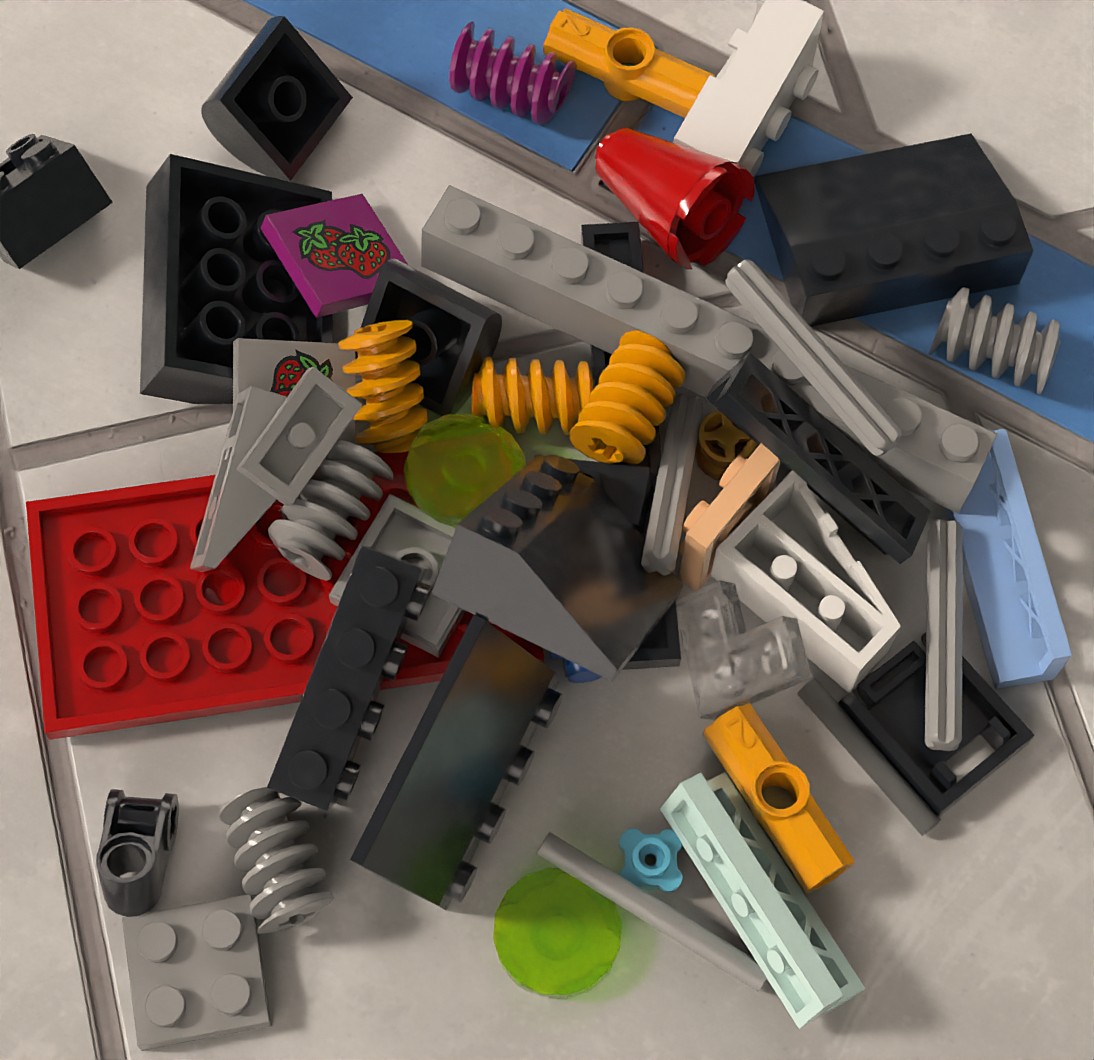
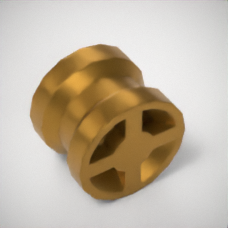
M715 410L707 415L700 425L695 452L697 464L707 476L715 480H721L727 468L739 455L746 459L751 456L757 448V443L722 412ZM719 445L721 448H723L725 454H723V452H721L716 446Z

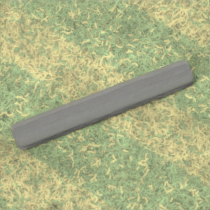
M747 259L733 267L727 274L728 277L725 281L727 288L873 455L879 457L891 450L902 436L901 429L753 261Z
M679 394L671 404L641 561L642 566L649 573L658 571L662 575H668L675 570L703 411V403L697 396L688 398L684 394Z
M939 519L933 521L930 525L927 544L925 743L932 750L953 751L958 748L962 740L963 527L955 520L945 521Z

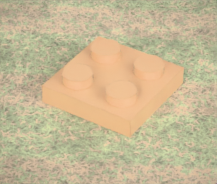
M760 443L748 459L739 455L730 464L719 482V486L723 490L711 504L705 500L699 502L682 526V531L686 533V537L678 549V553L682 555L679 579L697 592L711 577L717 547L773 491L781 460L762 443Z

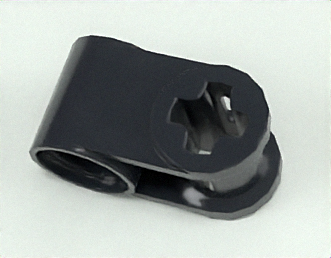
M111 789L108 794L104 812L103 832L96 855V865L104 900L108 908L118 915L126 917L140 916L149 912L161 897L169 853L174 846L178 828L179 802L177 794L165 793L162 799L127 797L124 791L119 789ZM128 872H139L137 875H134L132 877H120L121 875H124Z

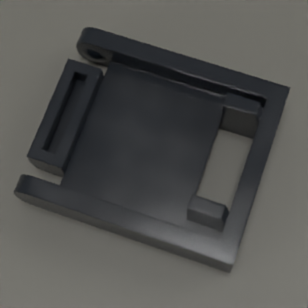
M925 632V633L921 636V640H922L923 645H924L925 648H926V632ZM912 641L858 684L857 692L870 710L852 693H848L838 702L938 817L943 815L1027 746L1035 736L962 656V740L958 748L953 751L932 750L928 748L925 743L926 653L915 641ZM981 735L995 752L957 782V776L945 763Z

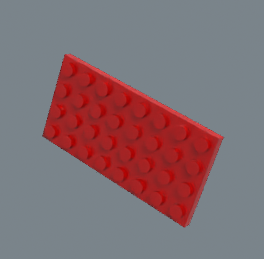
M507 433L427 444L416 450L400 453L373 452L389 466L393 472V480L387 481L375 476L372 480L382 489L383 496L377 501L363 496L359 499L369 509L371 515L365 521L351 516L347 518V521L357 530L358 535L355 540H348L339 536L335 537L334 541L344 550L346 555L340 561L323 556L321 561L333 574L331 579L327 581L316 578L296 567L280 553L270 539L268 533L270 525L275 520H284L281 513V508L284 504L279 500H276L215 569L204 572L190 569L215 475L27 501L26 511L45 734L49 740L299 703L338 607L330 603L329 594L389 494L457 527L459 522L514 476ZM468 611L464 613L439 658L400 638L399 642L408 645L403 663L395 681L384 678L380 690L441 681L474 614ZM489 622L544 663L542 647Z

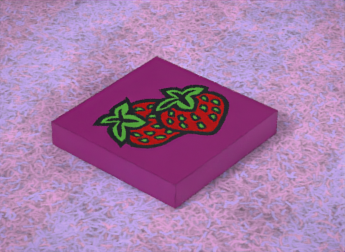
M363 193L265 216L261 226V230L316 318L368 305L382 264L391 259H397L408 265Z

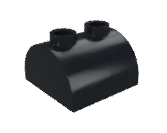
M285 16L270 18L231 67L202 105L201 114L211 134L239 161L265 176L291 181L353 97Z
M391 259L381 266L360 328L392 320L412 321V328L401 336L410 337L416 342V352L407 359L417 362L420 366V375L412 381V383L422 386L424 390V399L418 404L449 420L471 396L474 373L479 372L484 358L493 356L501 333L502 316L397 259ZM355 352V359H357L358 354Z

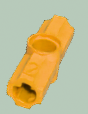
M567 8L563 11H558L550 24L547 37L543 43L544 55L547 56L549 52L556 53V60L566 65L570 60H574L577 64V70L603 81L608 94L614 98L623 101H634L641 98L683 118H686L710 75L715 77L710 72L656 49L651 37L641 29L629 27L616 31ZM622 63H632L635 66H625Z
M750 703L734 707L719 716L716 721L704 729V738L744 797L752 815L762 830L766 831L806 894L821 889L854 865L855 860L811 796L810 785L806 775L797 766L789 763ZM770 786L782 787L791 794L794 804L786 809L771 807L764 800L762 791Z

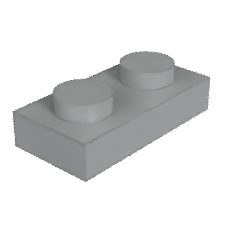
M315 367L307 369L236 469L285 506L292 505L358 412L362 403Z

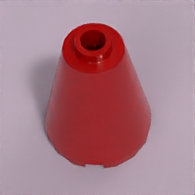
M622 128L608 134L602 139L596 150L595 169L599 178L671 260L684 269H693L690 263L695 261L704 266L713 262L729 247L740 232L746 218L738 212L744 197L753 201L755 193L753 176L740 164L630 128Z

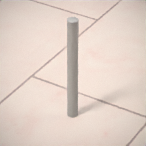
M549 832L536 853L540 857L757 992L767 980L758 963L751 956L553 833Z

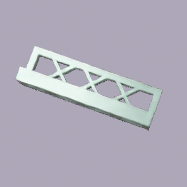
M726 772L707 781L702 773H699L681 782L661 806L660 810L797 1027L800 1029L865 990L864 985L752 815Z

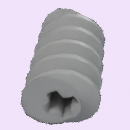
M963 287L952 300L948 301L928 354L932 355L942 342L947 343V361L954 363L967 350L969 351V368L973 371H976L987 358L992 359V378L999 379L1009 366L1014 367V385L1017 387H1021L1032 374L1036 375L1037 394L1040 395L1061 344V340H1059L1060 325L1059 321L1053 319L1041 332H1037V313L1031 311L1017 325L1014 323V305L1009 303L996 316H992V299L987 295L974 308H970L969 289Z
M338 439L294 503L289 506H282L281 513L284 520H275L268 528L270 539L280 553L299 569L325 581L331 579L333 574L321 559L323 556L339 561L344 558L346 554L334 541L335 537L339 536L348 540L356 539L358 532L347 521V518L351 516L360 520H367L371 513L359 499L363 496L376 501L380 500L383 496L382 489L372 479L375 476L390 481L393 480V472L378 455L364 447Z
M267 787L253 789L238 795L219 809L220 820L225 824L231 825L226 831L228 844L234 848H240L234 855L235 866L240 871L248 872L242 879L243 890L249 895L256 896L250 903L251 915L256 919L264 920L258 927V934L279 932L308 921L334 900L332 892L312 893L311 890L314 884L326 876L324 868L304 869L303 866L305 861L317 853L316 845H296L295 839L310 828L308 821H288L287 819L289 814L300 808L301 801L292 797L280 798L279 792Z

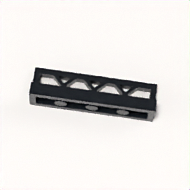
M749 352L712 386L706 397L712 405L758 445L762 443L781 460L780 464L789 472L793 470L807 483V487L878 550L884 555L889 554L899 564L913 555L931 511L752 353Z

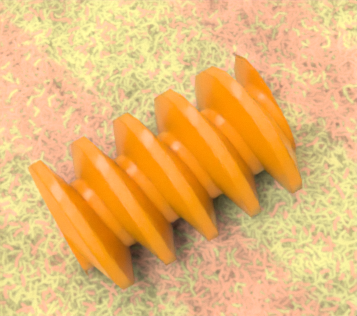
M392 320L370 324L355 330L353 335L338 343L339 349L355 351L358 354L357 359L344 364L342 367L343 373L361 375L362 377L361 382L346 390L351 396L366 400V405L360 407L352 420L370 423V428L355 434V442L373 445L374 449L380 453H400L416 450L431 442V433L421 429L428 422L427 410L421 406H416L424 399V390L419 384L412 383L420 375V366L417 362L407 359L416 352V342L410 337L401 336L412 328V321Z
M639 330L628 331L620 338L619 347L612 353L609 365L599 377V384L589 395V403L581 410L578 423L570 430V440L575 449L593 460L607 464L617 462L638 464L643 461L645 457L643 445H648L654 440L656 430L653 426H658L664 421L666 417L664 407H668L674 402L676 396L674 388L680 387L685 381V371L673 359L669 348L662 341Z
M485 357L479 372L474 373L471 431H477L483 416L487 415L492 432H501L507 416H511L516 433H524L531 417H535L540 434L548 435L554 419L559 418L563 434L570 436V430L578 422L581 410L589 403V395L593 390L594 379L592 378L588 363L586 361L579 362L573 378H569L563 360H556L550 376L546 377L544 376L539 359H532L526 375H521L515 358H508L502 374H497L492 357Z

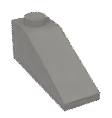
M250 386L237 394L190 569L199 572L215 569L277 500L236 468L286 400V396L254 386Z

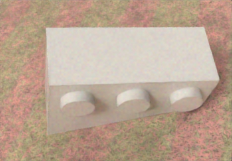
M757 0L755 18L747 32L736 28L728 42V46L735 49L716 78L711 75L708 77L675 135L674 143L736 162L746 168L754 177L764 157V152L761 151L769 138L774 141L780 138L791 117L792 111L789 110V107L796 97L804 100L817 79L819 70L813 67L824 10L804 0Z
M792 470L717 547L711 576L843 689L851 693L890 651L901 625L860 561L855 562L837 534L838 527L829 512L826 514L823 512L807 487V483Z

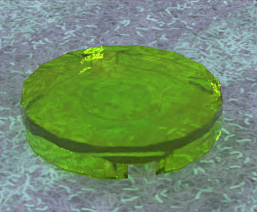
M448 414L426 423L411 443L404 465L407 490L418 507L437 522L457 527L459 522L526 466L523 451L513 436L505 429L498 426L496 430L491 425L483 423L484 418L472 414Z
M549 867L525 875L506 891L495 913L493 944L501 968L518 987L539 996L566 1000L591 991L609 975L620 951L622 922L613 901L560 868Z

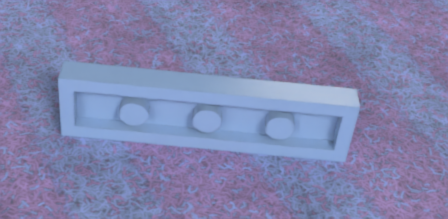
M1006 429L993 431L997 433V436L960 512L956 513L945 508L948 521L955 520L963 527V576L995 690L1053 680L1072 656Z

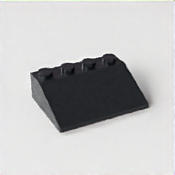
M972 133L758 175L754 179L790 303L810 327L953 298L963 287L969 289V294L1017 285L1020 284L1033 253V248L1015 198Z
M169 154L146 186L140 394L191 404H233V341L236 339L333 343V314L315 317L261 230L266 215L331 201L332 191Z
M538 454L457 524L431 594L606 679L614 681L678 598L683 584L673 572L668 575H662L658 571L649 573L644 569L641 564L645 545L644 537L594 479L579 473V467L564 457Z
M474 615L350 860L376 876L444 910H447L452 899L461 902L466 896L477 872V867L470 864V861L480 841L482 840L490 844L502 824L506 809L499 806V803L509 783L511 782L519 786L532 763L535 751L527 747L538 725L547 729L559 709L563 694L555 691L559 684L556 673L488 621Z

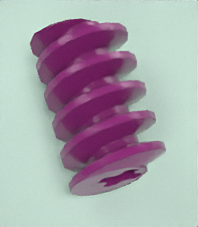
M473 21L468 23L460 33L452 53L449 72L451 89L461 94L470 88L471 97L479 102L486 100L490 96L491 104L497 109H504L511 103L512 113L515 116L521 118L531 111L532 120L536 124L541 126L547 124L559 112L568 96L576 72V62L570 60L561 73L555 71L556 53L549 52L540 65L536 64L535 45L529 44L520 57L514 55L516 41L514 37L508 36L498 49L494 47V29L488 28L479 41L474 40L475 24Z

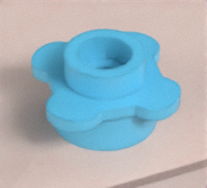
M630 828L621 835L619 847L625 853L624 868L619 873L620 876L644 890L661 889L664 892H673L681 885L683 875L677 868V853L681 850L682 843L674 830L664 829L659 834H643L636 828ZM647 855H654L657 859L656 864L653 866L647 865L644 860Z

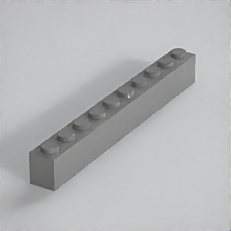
M451 185L447 187L422 228L421 267L610 354L619 347L620 338L626 332L639 330L648 333L662 341L669 348L673 359L682 366L685 371V381L681 386L704 397H707L712 386L749 352L752 353L906 490L956 513L960 512L973 488L997 436V433L845 365L902 432L899 442L891 450L879 457L875 456L761 326Z

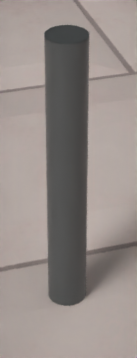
M816 678L809 681L799 690L797 695L921 836L927 834L941 821L938 815Z

